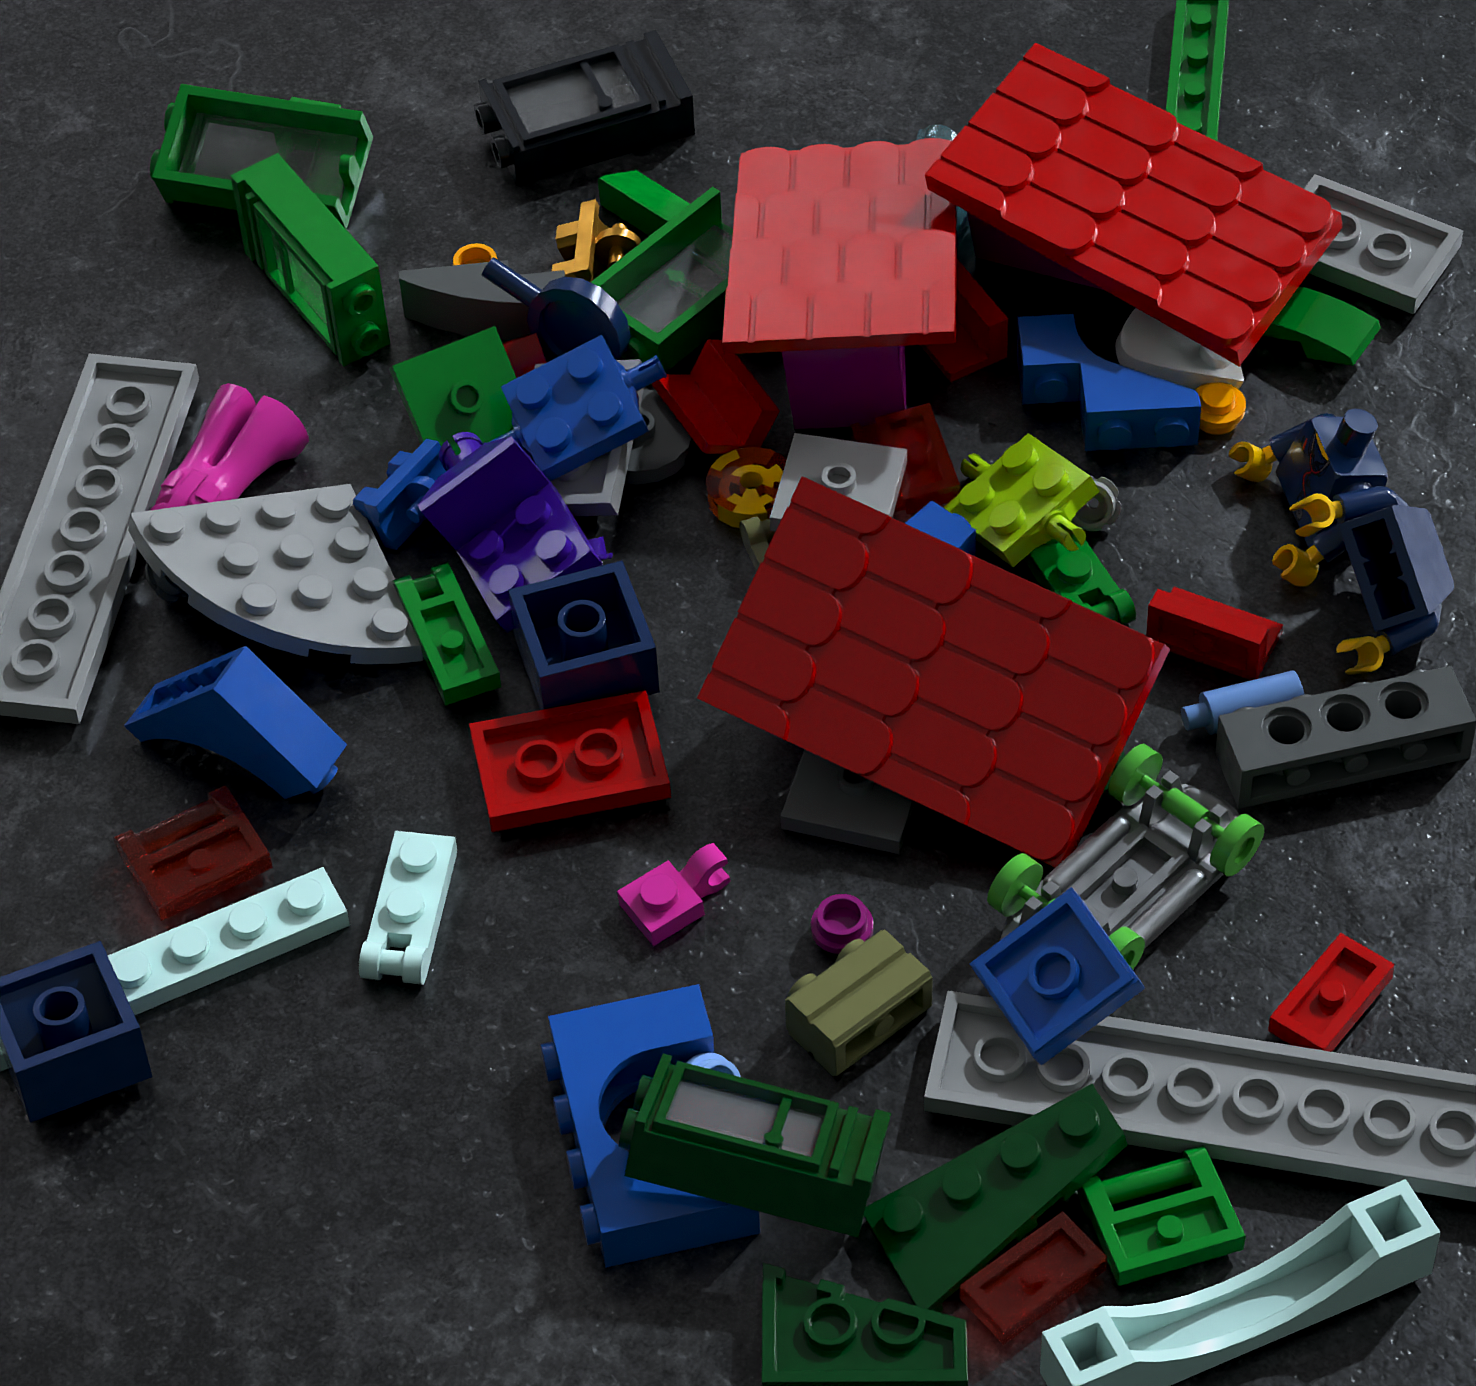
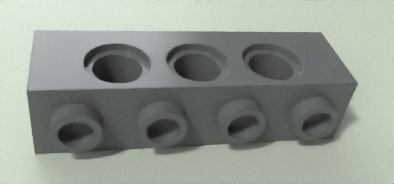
M1452 666L1432 670H1415L1400 677L1372 683L1359 682L1344 689L1316 695H1299L1288 701L1256 708L1243 707L1232 713L1219 715L1215 754L1236 806L1240 809L1469 759L1476 729V717Z

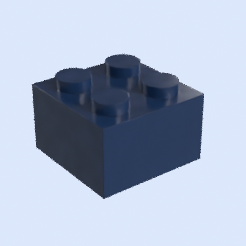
M623 560L508 590L514 637L540 710L644 690L647 691V695L660 693L656 646Z

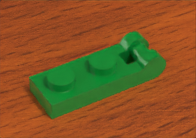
M1051 539L1049 542L1035 548L1023 559L1041 587L1054 593L1060 590L1063 597L1120 624L1126 625L1136 621V610L1129 593L1123 588L1119 589L1086 540L1082 546L1075 542L1079 549L1069 551L1058 541Z
M448 563L431 568V574L412 580L410 575L392 580L421 645L422 655L445 706L501 688L499 670Z

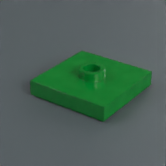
M495 326L395 364L389 368L420 445L425 439L439 441L440 446L447 440L456 455H459L461 450L452 437L457 433L471 432L476 434L482 443H487L514 429L512 425V411L501 386L517 377Z

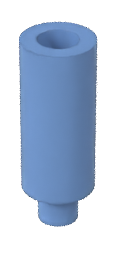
M1292 670L1201 692L1198 704L1181 708V718L1187 731L1205 727L1210 735L1217 734L1219 715L1232 713L1243 707L1256 708L1288 701L1299 695H1304V690L1297 673Z

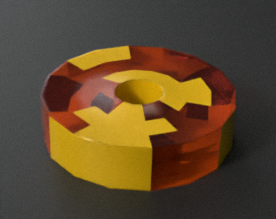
M760 447L739 448L720 456L711 465L706 478L709 509L718 520L734 528H740V521L756 516L759 517L760 521L770 519L786 464V457L771 449Z

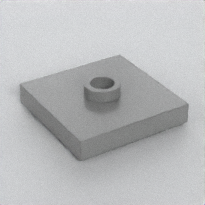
M794 433L770 515V531H776L787 506L789 507L791 503L790 500L801 476L893 517L907 465V449Z

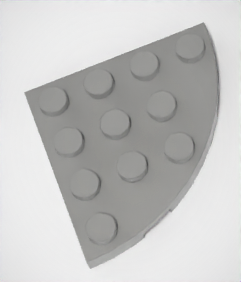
M351 484L130 513L128 531L137 549L151 569L160 578L167 575L172 582L189 595L188 604L216 623L269 647L308 657L309 650L313 649L350 655V663L399 664L423 661L421 645L392 583V580H395L367 518L354 508L353 499L356 495Z

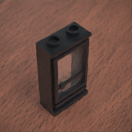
M656 30L644 33L643 40L636 42L631 40L622 46L617 44L492 80L493 83L488 84L486 78L478 80L481 102L474 104V113L478 127L483 135L490 133L492 137L491 146L496 163L500 169L508 168L516 186L695 135L693 95Z

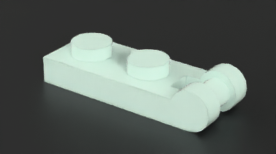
M395 831L367 941H364L359 959L360 978L381 980L383 974L402 976L403 983L424 985L457 855L455 837ZM390 947L406 948L405 952L390 950Z

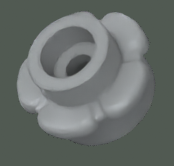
M1091 476L1100 490L1093 497L1098 500L1099 504L1096 508H1092L1087 502L1078 510L1072 521L1086 531H1099L1105 524H1113L1117 520L1121 512V503L1117 501L1119 491L1112 481L1105 477L1094 479Z

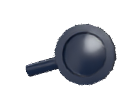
M494 257L484 268L481 274L482 277L529 307L527 323L530 334H537L543 354L548 360L551 361L600 335L605 339L615 360H620L628 351L631 334L627 318L618 303L601 287L582 278L564 276L549 281L543 289H540Z

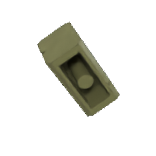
M885 929L883 931L880 930L865 942L862 939L851 941L841 950L835 964L818 976L813 973L804 975L791 987L785 999L786 1028L789 1035L808 1053L811 1052L814 1059L833 1077L838 1076L932 1006L933 977L930 971L911 953L907 954L905 952L904 946Z

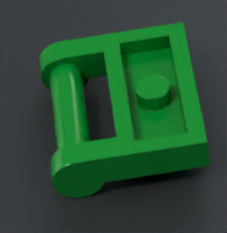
M1204 1146L1182 1151V1158L1107 1180L1101 1181L1098 1176H1093L1077 1190L1082 1210L1087 1219H1090L1118 1286L1244 1250L1246 1235ZM1189 1183L1193 1188L1115 1212L1112 1207L1116 1204Z

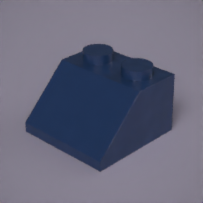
M101 941L0 977V1047L30 1123L153 1077L140 1026Z

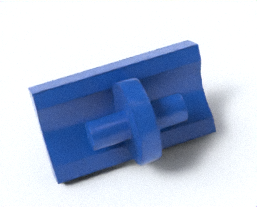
M425 439L413 453L399 451L388 463L386 472L388 479L378 489L364 487L353 499L354 508L367 518L370 527L376 529L385 548L397 550L427 519L417 505L437 478L446 472L439 460L441 448L439 441Z

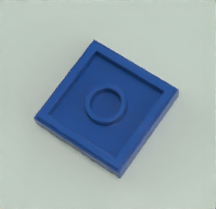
M1072 887L969 963L1033 1058L1041 1066L1145 989V986Z

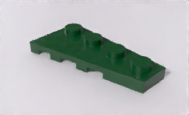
M1090 1084L866 1206L864 1218L913 1304L940 1313L944 1310L942 1303L963 1284L970 1287L989 1270L987 1263L1014 1239L1019 1243L1038 1226L1036 1219L1059 1199L1066 1201L1128 1146L1125 1134L1094 1085Z

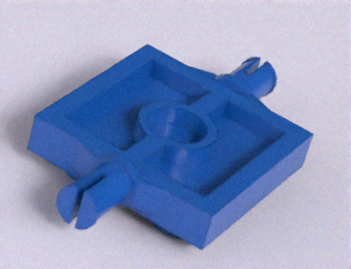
M600 335L501 386L512 411V425L514 429L491 441L512 436L519 446L534 459L537 467L551 482L648 432L647 425L639 411L637 391L664 377L666 378L667 374L657 355L626 371L624 366L614 359L605 339Z

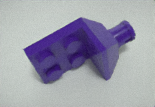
M460 432L452 437L459 446L461 453L456 455L447 440L442 444L439 451V460L446 472L437 478L417 506L457 551L495 620L508 633L513 629L509 589L600 566L602 563L558 490L512 436L483 444L476 434Z

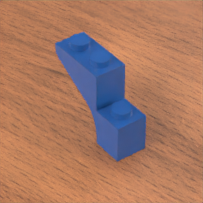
M1074 314L1018 317L1017 364L1022 404L1078 401L1085 451L1198 445L1201 401L1199 394L1195 390L1107 361L1095 355L1081 340L1076 329Z

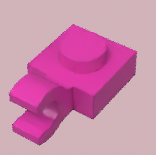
M711 843L696 851L680 872L668 860L617 891L619 905L648 941L655 946L705 915L701 898L721 890L731 881L729 875L722 868L728 864V859L714 843Z

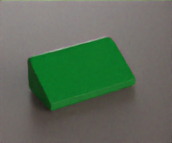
M637 170L608 174L598 179L600 205L648 236L690 205L687 201Z

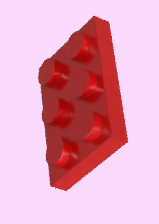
M646 690L469 724L491 832L671 798L670 781Z

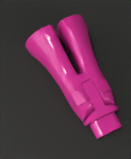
M230 383L221 385L207 409L201 428L190 450L178 468L170 472L161 484L155 505L150 510L238 499L244 490L269 467L277 462L293 459L303 451L309 442V436L304 425L292 410L276 399L263 395L256 404L253 396L246 388Z

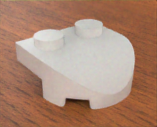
M1137 308L1132 311L1116 339V355L1119 364L1191 389H1196L1206 383L1223 382L1240 390L1244 383L1241 365L1240 367Z

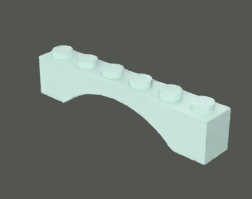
M1404 1179L1347 1203L1323 1224L1292 1246L1258 1266L1222 1283L1189 1295L1158 1303L1127 1307L1102 1306L1043 1331L1040 1373L1047 1386H1171L1432 1274L1440 1231L1407 1180Z

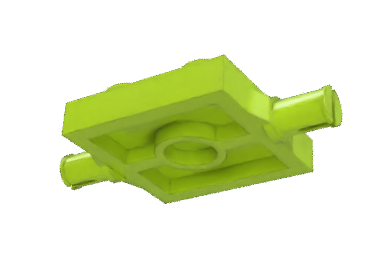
M1029 433L1019 442L1010 446L992 465L988 464L977 454L968 455L972 464L965 458L962 460L960 468L962 474L973 481L965 485L960 493L943 508L950 513H957L964 517L971 527L976 529V541L1011 567H1015L1035 548L1049 542L1051 539H1055L1069 551L1079 549L1075 542L1081 546L1086 540L1085 531L1074 525L1071 521L1078 510L1097 495L1100 490L1092 477Z

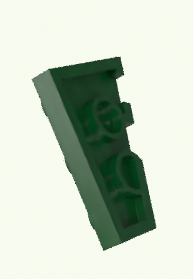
M763 1262L762 1386H968L966 1320L890 1298L883 1302H877L845 1292V1285L820 1279L819 1284H814L786 1276L785 1268Z

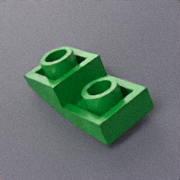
M1299 286L1263 336L1301 342L1308 359L1354 366L1379 332L1381 326L1378 319L1344 301Z

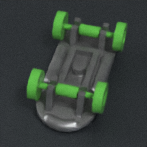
M1140 744L1129 751L1121 760L1109 783V794L1123 803L1124 806L1102 824L1042 881L1043 867L1041 864L1024 853L1013 857L1005 864L992 882L987 902L992 908L1007 917L1001 939H1003L1072 887L1132 970H1134L1144 949L1223 874L1228 877L1233 876L1246 866L1263 839L1264 826L1248 814L1239 815L1237 810L1220 796L1203 788L1181 784L1180 777L1170 770L1162 777L1160 785L1156 782V779L1160 773L1163 758L1161 754L1146 744Z

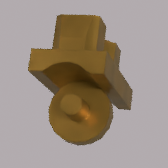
M596 199L582 202L580 204L578 221L557 226L555 238L557 248L565 261L553 264L552 271L564 270L565 277L582 278L591 282L639 245L641 240L634 232L628 230L624 224L616 223L612 228L604 225L599 219V204Z

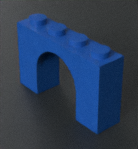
M699 984L548 1016L551 1042L540 1044L544 1069L548 1082L560 1079L563 1095L553 1097L557 1123L561 1135L573 1133L576 1149L566 1151L571 1181L574 1190L586 1187L590 1204L579 1206L587 1245L600 1243L605 1268L759 1234V1211L624 1176L629 1151L619 1147L604 1128L614 1108L624 1098L637 1091L642 1075L654 1076L663 1053L672 1056L671 1064L676 1065L677 1061L686 1063L698 1054L715 1053L713 1033Z

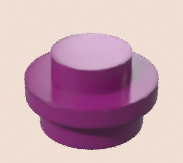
M849 894L829 896L821 902L811 918V934L814 941L819 947L830 953L839 954L851 941L862 939L865 942L873 935L874 926L871 912L860 899Z

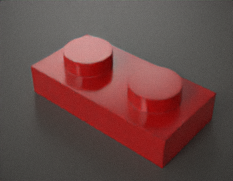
M1340 933L1270 1016L1268 1031L1292 1046L1332 1052L1392 980L1395 964Z

